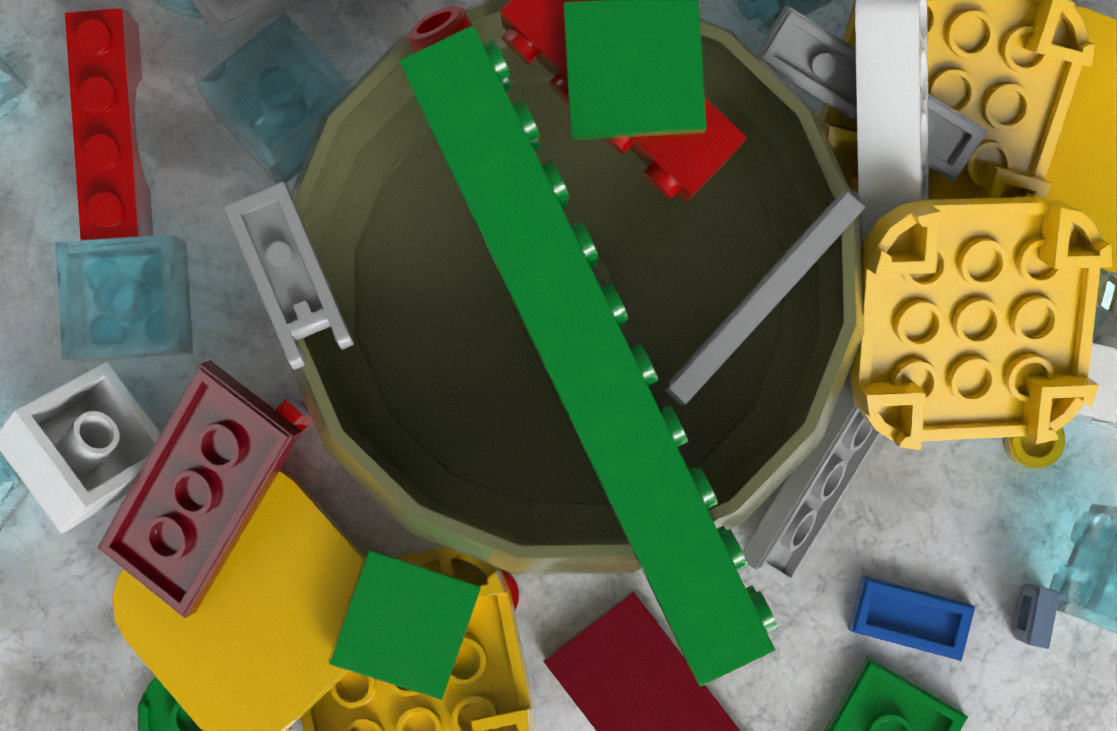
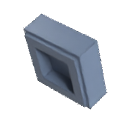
M1025 583V586H1022L1013 631L1014 639L1031 646L1049 649L1060 592Z

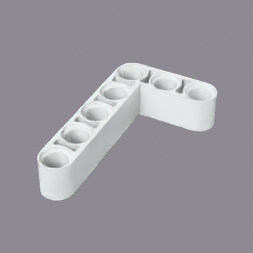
M856 0L859 202L865 206L861 212L862 247L866 236L879 218L899 205L919 200H929L927 0Z

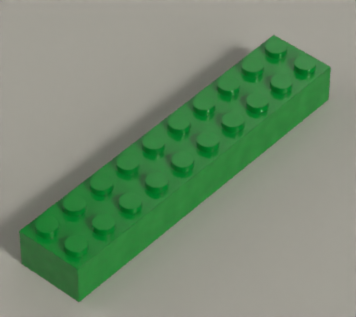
M474 25L399 60L414 97L699 686L706 685L776 651L768 635L769 632L778 628L776 620L761 591L756 592L753 585L745 588L738 571L747 567L748 563L731 529L726 530L724 525L716 528L708 509L717 505L718 501L701 467L696 468L693 466L688 469L678 449L679 446L688 442L682 425L671 405L659 410L648 387L658 381L653 365L641 344L631 349L628 346L620 329V326L626 324V320L629 319L627 312L612 283L601 288L591 269L598 265L596 261L599 258L597 250L583 222L581 221L571 226L563 211L564 208L569 206L567 198L570 196L556 165L552 160L541 165L534 151L541 148L538 137H540L538 128L524 100L522 99L512 104L506 93L512 90V85L508 78L511 74L496 41L491 39L482 43Z

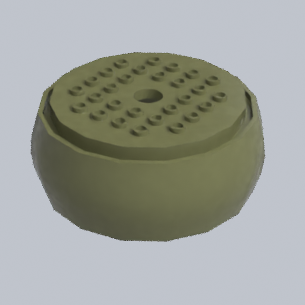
M483 0L465 8L464 10L472 25H474L482 43L494 39L505 59L511 74L508 78L512 85V90L506 93L512 104L523 99L534 119L540 134L538 141L541 148L534 151L541 165L552 160L564 181L570 197L567 198L569 206L564 208L563 211L570 225L573 226L582 221L593 241L599 258L596 259L598 265L591 269L598 275L602 287L609 283L613 284L623 303L629 319L626 320V324L620 326V329L629 348L631 349L641 344L653 365L658 381L648 387L659 410L671 405L682 425L688 442L679 446L678 449L687 468L689 469L693 466L696 468L701 467L712 487L718 504L709 508L708 511L716 528L723 525L726 530L731 529V531L739 528L821 443L864 334L861 213L687 404L680 405L665 391L667 388L665 384L832 201L842 193L846 194L849 192L852 195L816 111L732 30L700 18L704 97L747 138L741 148L688 203L678 194L669 200L645 178L643 171L648 166L630 148L622 155L609 145L604 138L571 140L569 105L558 96L548 83L554 76L537 59L530 65L523 62L502 40V36L507 31L502 27L500 11L511 0ZM406 33L321 117L291 191L354 341V345L342 350L335 341L333 330L330 326L298 340V344L305 355L306 365L296 370H293L290 366L326 452L408 532L515 575L623 574L642 570L408 84L399 60L414 54L407 42L408 33Z

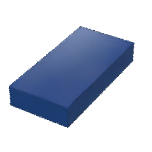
M862 575L848 630L962 661L976 606Z

